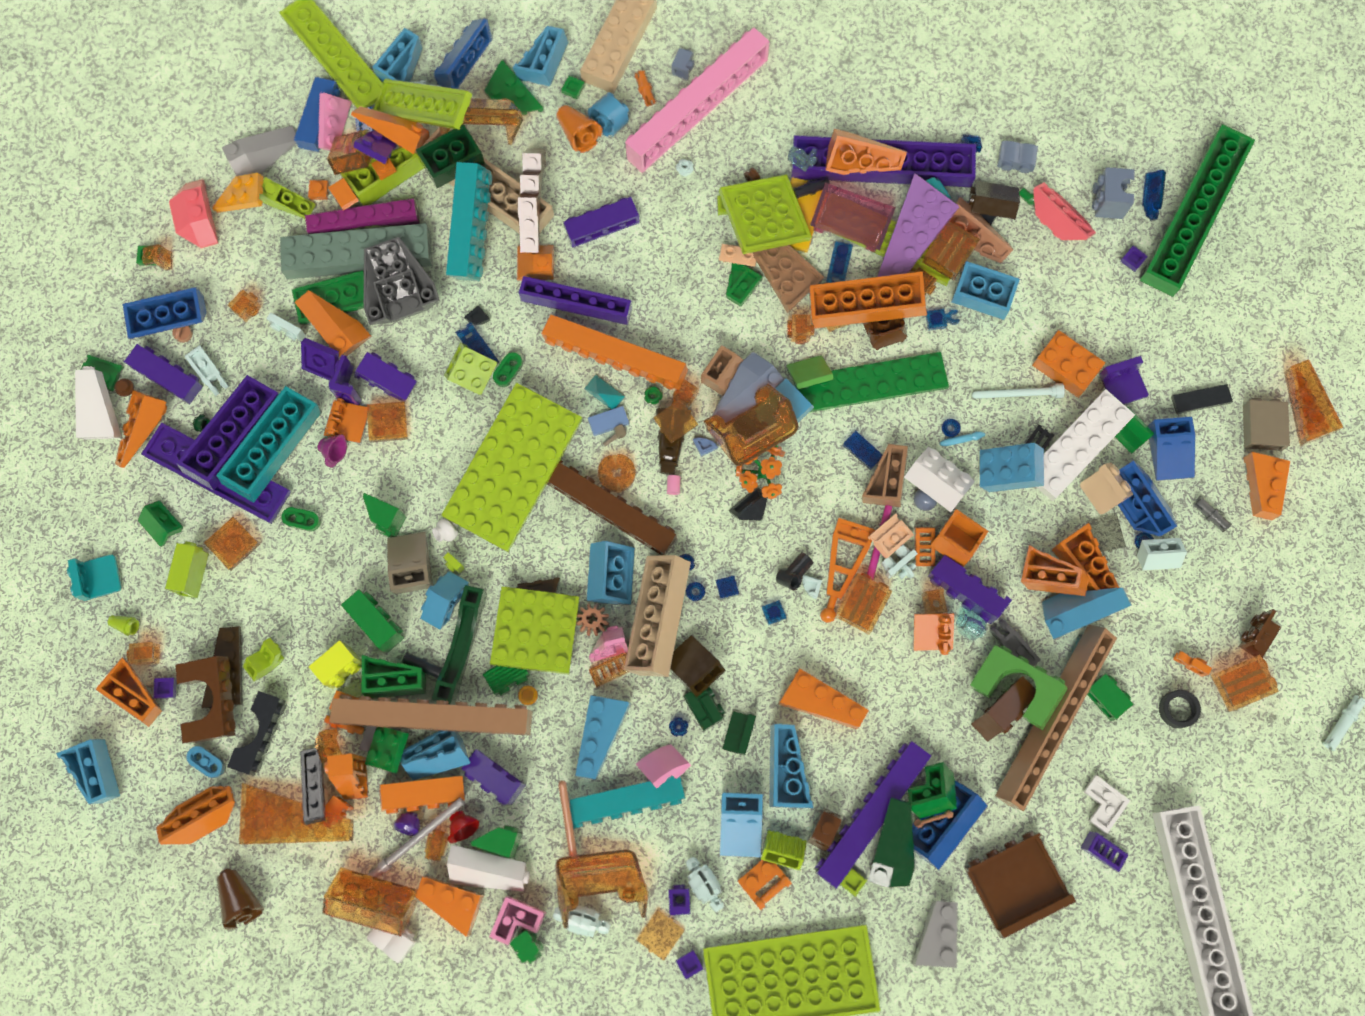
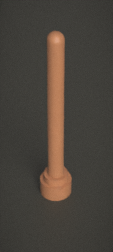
M561 780L558 783L570 858L567 872L569 878H577L584 875V868L581 862L578 861L567 784L564 780Z

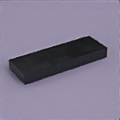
M1228 384L1176 394L1171 397L1176 415L1231 404L1233 402Z

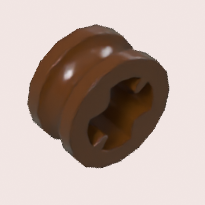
M753 167L749 169V172H744L747 182L761 179L759 173Z

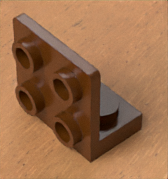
M1274 609L1264 611L1259 615L1256 614L1250 621L1252 626L1249 631L1246 630L1240 637L1242 642L1239 647L1258 660L1264 657L1282 628L1271 621L1277 612Z

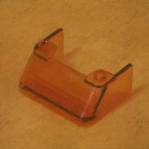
M471 98L463 124L505 125L508 145H512L523 122L522 112L514 102L509 99ZM439 126L440 136L449 132L451 128Z
M623 849L567 856L557 860L555 868L557 899L564 929L568 928L569 911H573L578 907V897L617 892L621 901L625 903L637 902L641 917H646L649 894L637 856L633 851Z

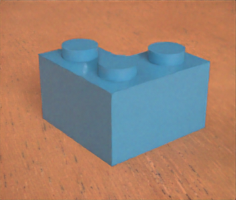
M450 571L443 577L440 576L434 586L431 585L426 592L427 599L421 607L423 612L420 619L441 630L449 622L454 606L461 600L464 587L469 582Z

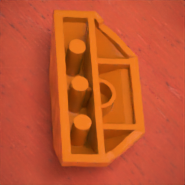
M211 786L176 806L166 816L163 823L156 827L159 843L161 845L192 844L227 824L235 804L232 788L230 786Z

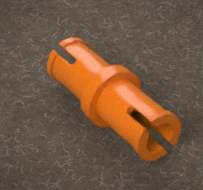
M640 70L638 71L639 76L637 73L634 75L639 86L638 91L642 94L645 106L650 107L653 106L652 103H656L652 93V85L648 82L645 71Z

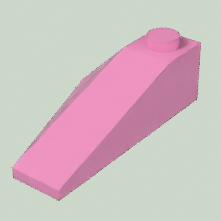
M617 625L608 627L591 651L589 660L594 662L627 653L628 647L623 628H618Z

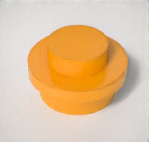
M527 685L519 690L518 699L522 704L532 705L537 701L538 692L533 686Z

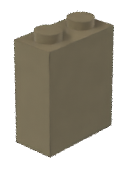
M1251 398L1243 405L1244 449L1283 451L1290 446L1288 402H1281L1280 399L1265 401L1261 398Z

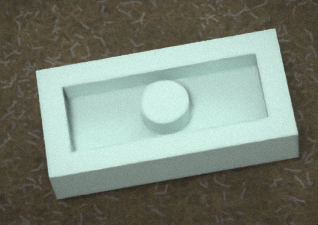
M271 312L266 318L271 323L270 327L277 332L282 330L293 341L296 339L302 341L306 337L300 328Z

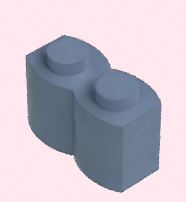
M1002 141L999 148L997 167L1004 171L1015 169L1021 173L1033 172L1036 166L1038 146L1028 143L1020 144L1014 141Z

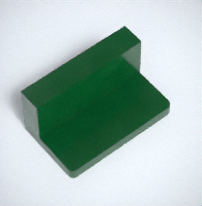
M733 711L722 749L745 756L756 716Z

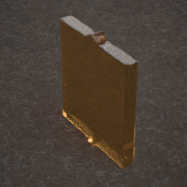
M681 399L653 418L660 427V432L665 434L671 444L698 426V423L691 415V410L687 409Z
M657 910L637 938V941L644 945L649 953L653 952L664 961L685 930L673 922V918H668Z

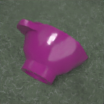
M343 435L322 438L319 441L317 448L325 458V465L327 467L333 468L344 458L347 451V443Z

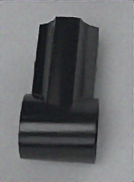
M801 552L788 568H781L776 575L777 583L791 590H797L802 583V576L814 564L813 560L807 554Z

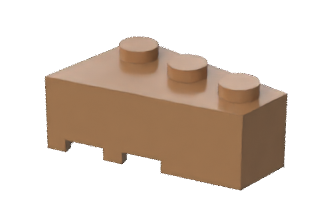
M888 444L874 475L870 479L869 485L862 495L863 503L901 507L908 446Z

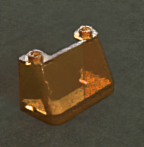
M766 384L756 391L754 396L756 406L725 423L719 415H713L703 421L714 440L730 461L737 466L744 465L785 441L798 430V421L790 400L770 384Z

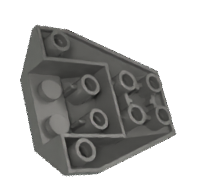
M400 237L364 249V310L369 325L393 323L429 310L440 301L434 282Z

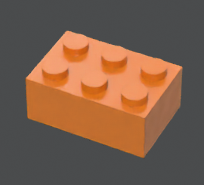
M1058 330L1032 366L1056 383H1063L1066 390L1079 398L1106 362Z

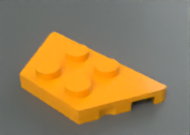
M259 173L235 176L212 209L219 213L262 206L263 201L259 199V194H263V176Z

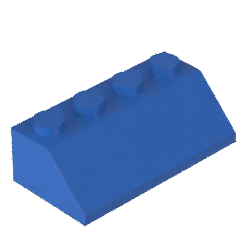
M487 19L472 20L469 26L465 27L462 36L455 41L452 50L445 55L442 64L435 69L434 77L438 85L458 89L492 41Z
M196 287L122 304L128 339L202 323L207 313L204 296Z
M956 780L957 809L951 810L953 817H945L923 824L921 828H917L914 823L912 824L914 852L938 870H940L988 807L977 793ZM942 812V813H939V814H935V815H931V816H927V817H924V818H919V817H918L917 819L925 820V819H928V818H931V817H934V816H938V815L944 814L945 812Z

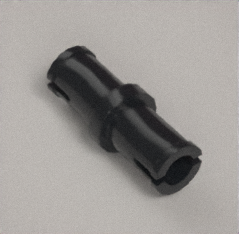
M824 177L823 179L814 182L808 181L805 185L794 187L793 191L797 199L809 194L812 196L818 191L829 189L830 182L827 177Z
M409 652L405 653L402 660L403 664L421 668L424 673L437 679L443 668L429 662L425 657L422 659Z

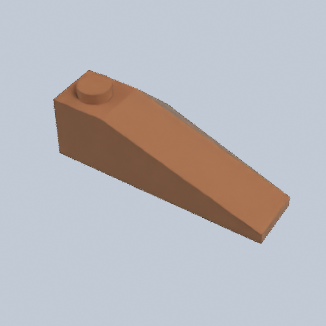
M959 197L955 202L959 209L938 235L951 244L955 242L964 246L963 248L966 250L972 249L979 252L981 256L1002 263L1014 249L979 213L971 212V205Z

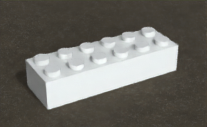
M1105 389L1044 453V486L1036 488L1053 502L1135 414Z

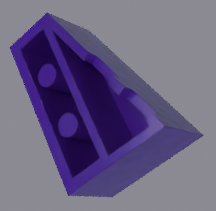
M367 352L357 367L354 378L359 380L361 377L369 382L368 385L376 386L383 390L385 394L405 403L417 383L414 380L415 377L408 372L402 373L391 362L385 363L378 354Z

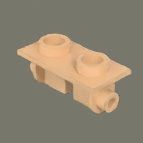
M722 244L719 261L748 265L750 267L756 266V259L753 253L742 254L739 246Z

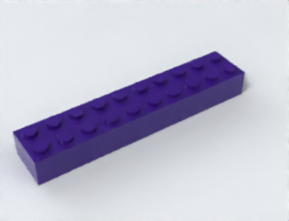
M794 136L791 178L820 180L827 177L829 181L911 185L914 174H917L925 181L934 177L935 179L938 178L943 186L969 188L973 185L976 178V144L871 139L907 152L901 170L856 172L842 175L825 170L831 137Z

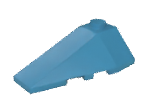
M1123 587L1086 591L1085 596L1058 594L1042 602L1045 623L1053 639L1062 637L1132 606Z

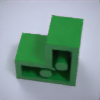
M944 762L926 766V784L908 789V802L911 803V810L919 818H924L946 812L947 810L957 809L954 773Z

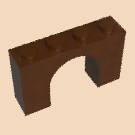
M214 656L175 664L177 684L190 685L205 682L213 693V705L207 716L197 721L180 724L182 744L199 743L236 736L228 657Z

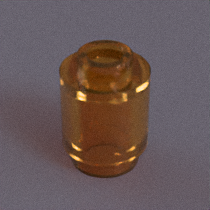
M433 830V833L428 834L424 849L426 859L441 861L448 841V836H444V831Z

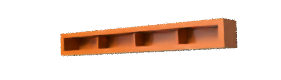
M551 314L541 333L545 342L551 346L558 345L567 352H577L583 358L588 359L590 357L602 365H605V363L612 365L618 371L623 369L632 376L645 377L647 381L661 383L670 390H673V388L679 390L688 372L687 365L684 362Z

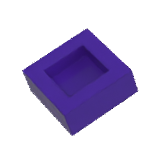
M1132 246L1120 262L1136 272L1148 256L1135 246Z
M154 678L153 698H176L177 679Z
M694 950L676 960L685 980L704 969Z

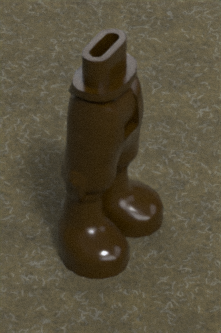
M657 408L655 414L661 422V430L657 436L659 440L660 474L675 475L682 443L685 440L683 427L690 420L691 412L684 409L674 411V431L671 434L670 426L673 411L668 408Z

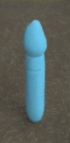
M978 431L972 434L944 439L940 442V445L951 446L972 440L976 441L984 437L985 433Z

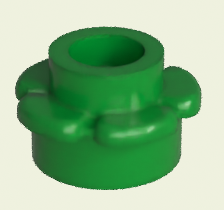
M650 387L644 393L645 401L652 405L658 404L659 400L663 397L662 392L657 387Z

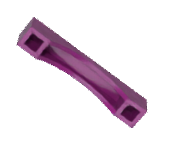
M414 198L305 215L308 234L340 232L373 225L405 226L420 224L418 207Z

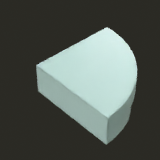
M803 575L802 583L805 588L804 590L807 591L806 593L810 597L817 599L822 580Z

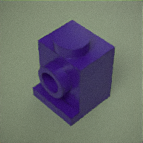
M685 884L673 885V889L668 890L670 916L689 915V888H685ZM678 895L683 897L682 903L676 902L675 899Z

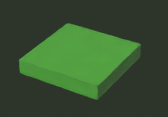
M822 355L786 365L787 371L797 389L833 379V373Z

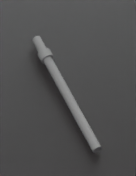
M458 798L387 859L383 858L378 863V866L367 874L368 880L372 882L382 872L386 873L392 868L394 862L465 804L463 799Z

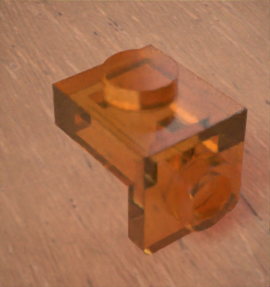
M337 729L322 730L316 737L314 744L321 763L327 761V756L342 755L336 739L339 733Z

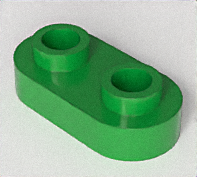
M508 353L494 371L493 380L497 386H509L521 370L523 361L518 353ZM516 361L517 364L515 366H511V362ZM502 376H506L504 381L500 380Z
M289 507L281 515L282 522L285 525L304 531H315L321 524L320 517L312 511ZM295 515V520L290 521V517ZM311 519H313L314 523L312 525H308V522Z

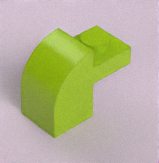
M271 638L263 641L258 652L246 657L243 668L254 682L267 675L284 660L280 646L274 643Z

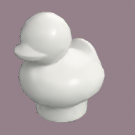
M440 519L436 527L432 529L433 536L438 542L443 540L453 541L458 535V531L455 530V527L458 525L448 519Z

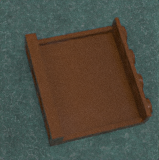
M1029 831L1022 835V840L1018 842L1011 840L1004 844V849L1000 851L993 849L986 853V858L982 860L979 858L973 859L968 862L969 866L964 868L999 938L1004 939L1077 902L1073 894H1070L1039 837L1041 836L1040 832L1033 833V831Z

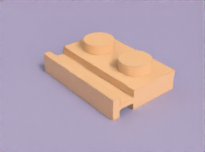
M894 514L868 536V539L874 542V546L885 559L914 535L906 524L898 519L897 514Z

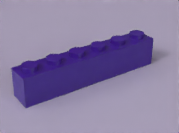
M523 276L519 289L521 302L628 325L632 312V301L629 299Z

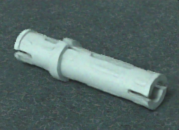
M1354 695L1348 707L1342 710L1341 718L1325 742H1323V746L1328 749L1331 747V751L1336 750L1352 723L1356 722L1359 718L1358 714L1365 705V699L1362 697L1358 699L1359 696Z

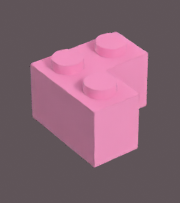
M507 896L489 937L510 945L519 926L537 933L546 911Z

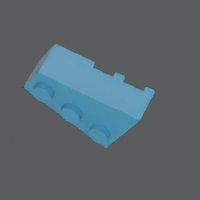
M547 26L533 42L532 48L523 54L522 60L518 64L515 63L512 67L516 76L522 81L551 86L568 40L563 29Z
M438 731L404 749L401 758L402 766L413 781L471 763L464 742L457 731Z

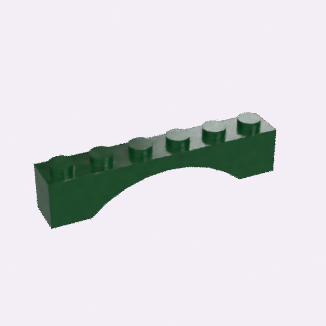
M468 585L464 587L451 646L431 700L435 702L448 701V705L456 704L487 597L484 589Z

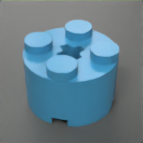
M608 92L588 109V117L601 125L604 136L608 137L611 135L613 137L628 123L627 113L629 109L624 103H620L612 93Z

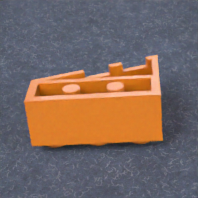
M422 876L415 897L460 933L468 937L471 935L484 895L429 876Z

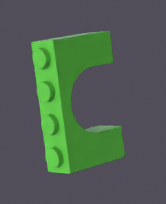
M994 645L971 682V688L990 699L1001 680L1013 673H1022L1029 676L1036 684V694L1023 717L1029 723L1043 730L1068 690L1065 681L1058 676L1051 677L1047 675V671L1038 665L1036 667L1029 664L1030 661L1020 655L1017 658L1011 654L1012 651L1007 647Z

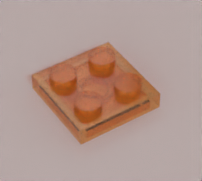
M405 401L367 404L370 443L408 439Z
M234 517L228 520L204 542L230 571L260 545Z

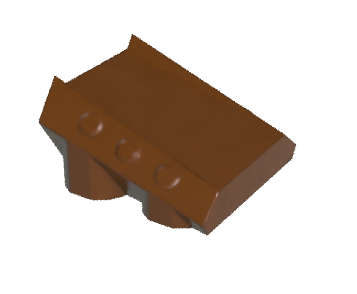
M902 318L863 323L871 345L876 350L898 342H904L908 337L905 331V321Z

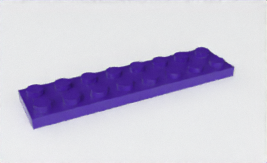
M161 422L141 453L142 456L270 524L273 523L291 493L289 489L271 480L254 503L221 483L213 491L184 474L176 464L194 442V439Z

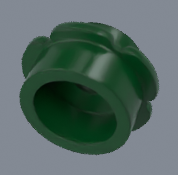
M204 414L195 417L193 420L194 430L202 432L210 422V419L205 417Z

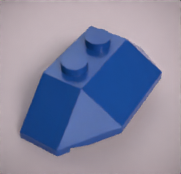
M1135 461L1119 469L1120 476L1128 482L1133 495L1118 504L1132 528L1159 537L1176 528L1178 525L1171 508L1149 475Z

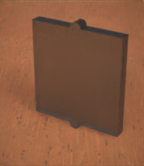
M1117 515L1100 516L1097 519L1086 520V524L1089 523L1092 528V535L1097 539L1101 552H1112V550L1126 547Z

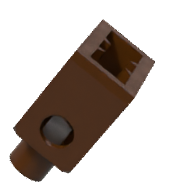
M823 807L807 842L826 851L831 846L839 829L842 816Z

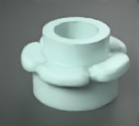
M681 159L676 164V170L681 176H688L693 172V163L690 160Z

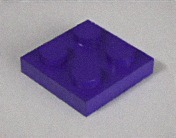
M304 338L301 341L302 369L330 380L336 371L335 364L338 360V351Z

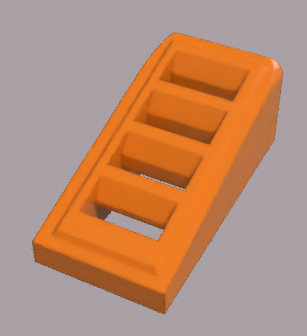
M914 527L915 551L918 553L915 556L916 566H935V549L930 546L935 539V527ZM920 533H930V537H920ZM920 541H930V544L920 545ZM920 549H930V552H920ZM920 556H930L931 560H920Z

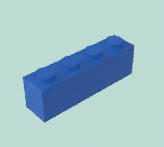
M319 77L314 78L294 137L298 148L315 152L320 151V148H318L320 94L327 93L340 98V89L336 81Z

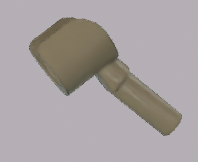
M618 425L614 428L616 434L603 442L605 447L614 440L626 436V430L623 425Z

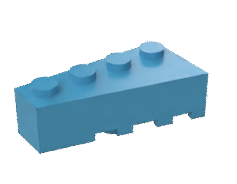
M590 695L575 776L593 780L598 779L608 753L630 708V702Z
M771 725L769 807L814 808L804 772V764L800 755L795 725Z

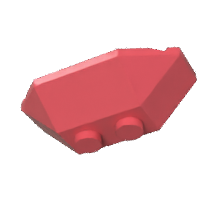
M204 180L186 183L169 200L176 233L199 248L219 244Z
M1043 182L1033 189L1035 215L1042 224L1052 231L1054 236L1061 240H1087L1096 233L1088 221L1060 194L1049 188L1046 183Z

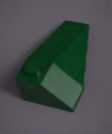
M891 797L872 863L869 882L888 888L910 886L915 869L911 803Z

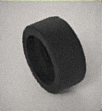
M1178 689L1167 693L1161 698L1159 714L1167 725L1182 729L1194 725L1199 720L1201 705L1193 693ZM1180 697L1187 700L1191 707L1189 718L1184 721H1178L1171 716L1169 703L1173 698Z

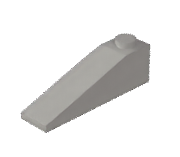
M288 126L238 139L221 148L236 176L252 173L263 175V172L268 167H272L279 157L285 155L296 145L294 141L296 132L293 126Z

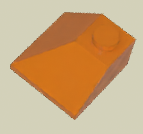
M539 245V253H520V246H517V281H522L523 276L539 280H554V245Z

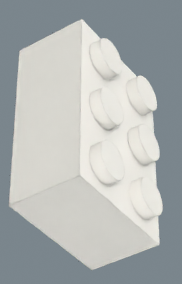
M930 447L922 453L904 476V478L950 512H952L975 482L969 474L962 472L953 462L947 461L938 451Z

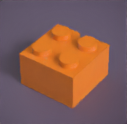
M956 509L930 546L964 567L989 531Z

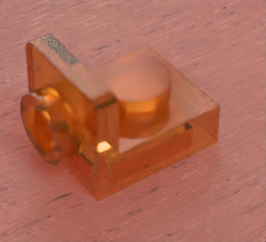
M159 244L144 247L143 264H156L164 270H171L172 252Z

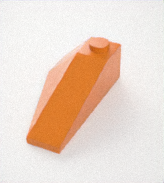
M361 106L351 113L353 117L412 154L416 153V149L421 147L430 138L429 131L418 122Z
M311 291L306 292L295 301L296 305L332 349L338 351L339 358L341 355L347 357L372 337L358 320Z

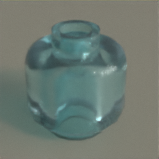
M973 612L962 613L956 621L958 633L972 641L979 637L982 638L986 633L985 620Z

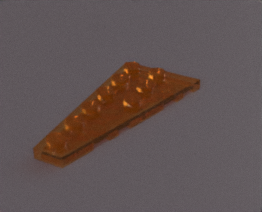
M242 783L239 845L353 841L354 820L326 811L325 821L305 825L303 820V802Z

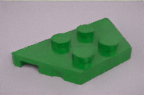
M502 59L484 89V93L505 119L515 117L516 115H528V112L544 111L543 106Z

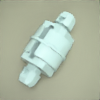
M695 857L688 859L686 866L692 873L687 878L693 890L692 892L695 893L698 900H701L703 904L710 901L711 904L709 905L712 910L718 912L724 905L721 898L717 897L722 892L717 877L707 865L699 867L700 863Z
M570 904L568 911L562 907L555 908L553 918L560 922L562 920L565 921L563 929H567L569 932L586 937H593L595 930L601 934H608L611 923L603 919L602 921L598 920L600 912L577 904Z

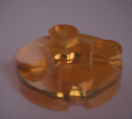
M623 454L609 455L598 466L600 483L611 492L621 493L631 487L635 481L636 470L630 458ZM620 469L621 476L613 477L612 471Z

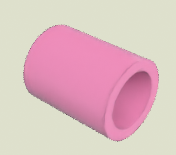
M667 476V494H680V476Z

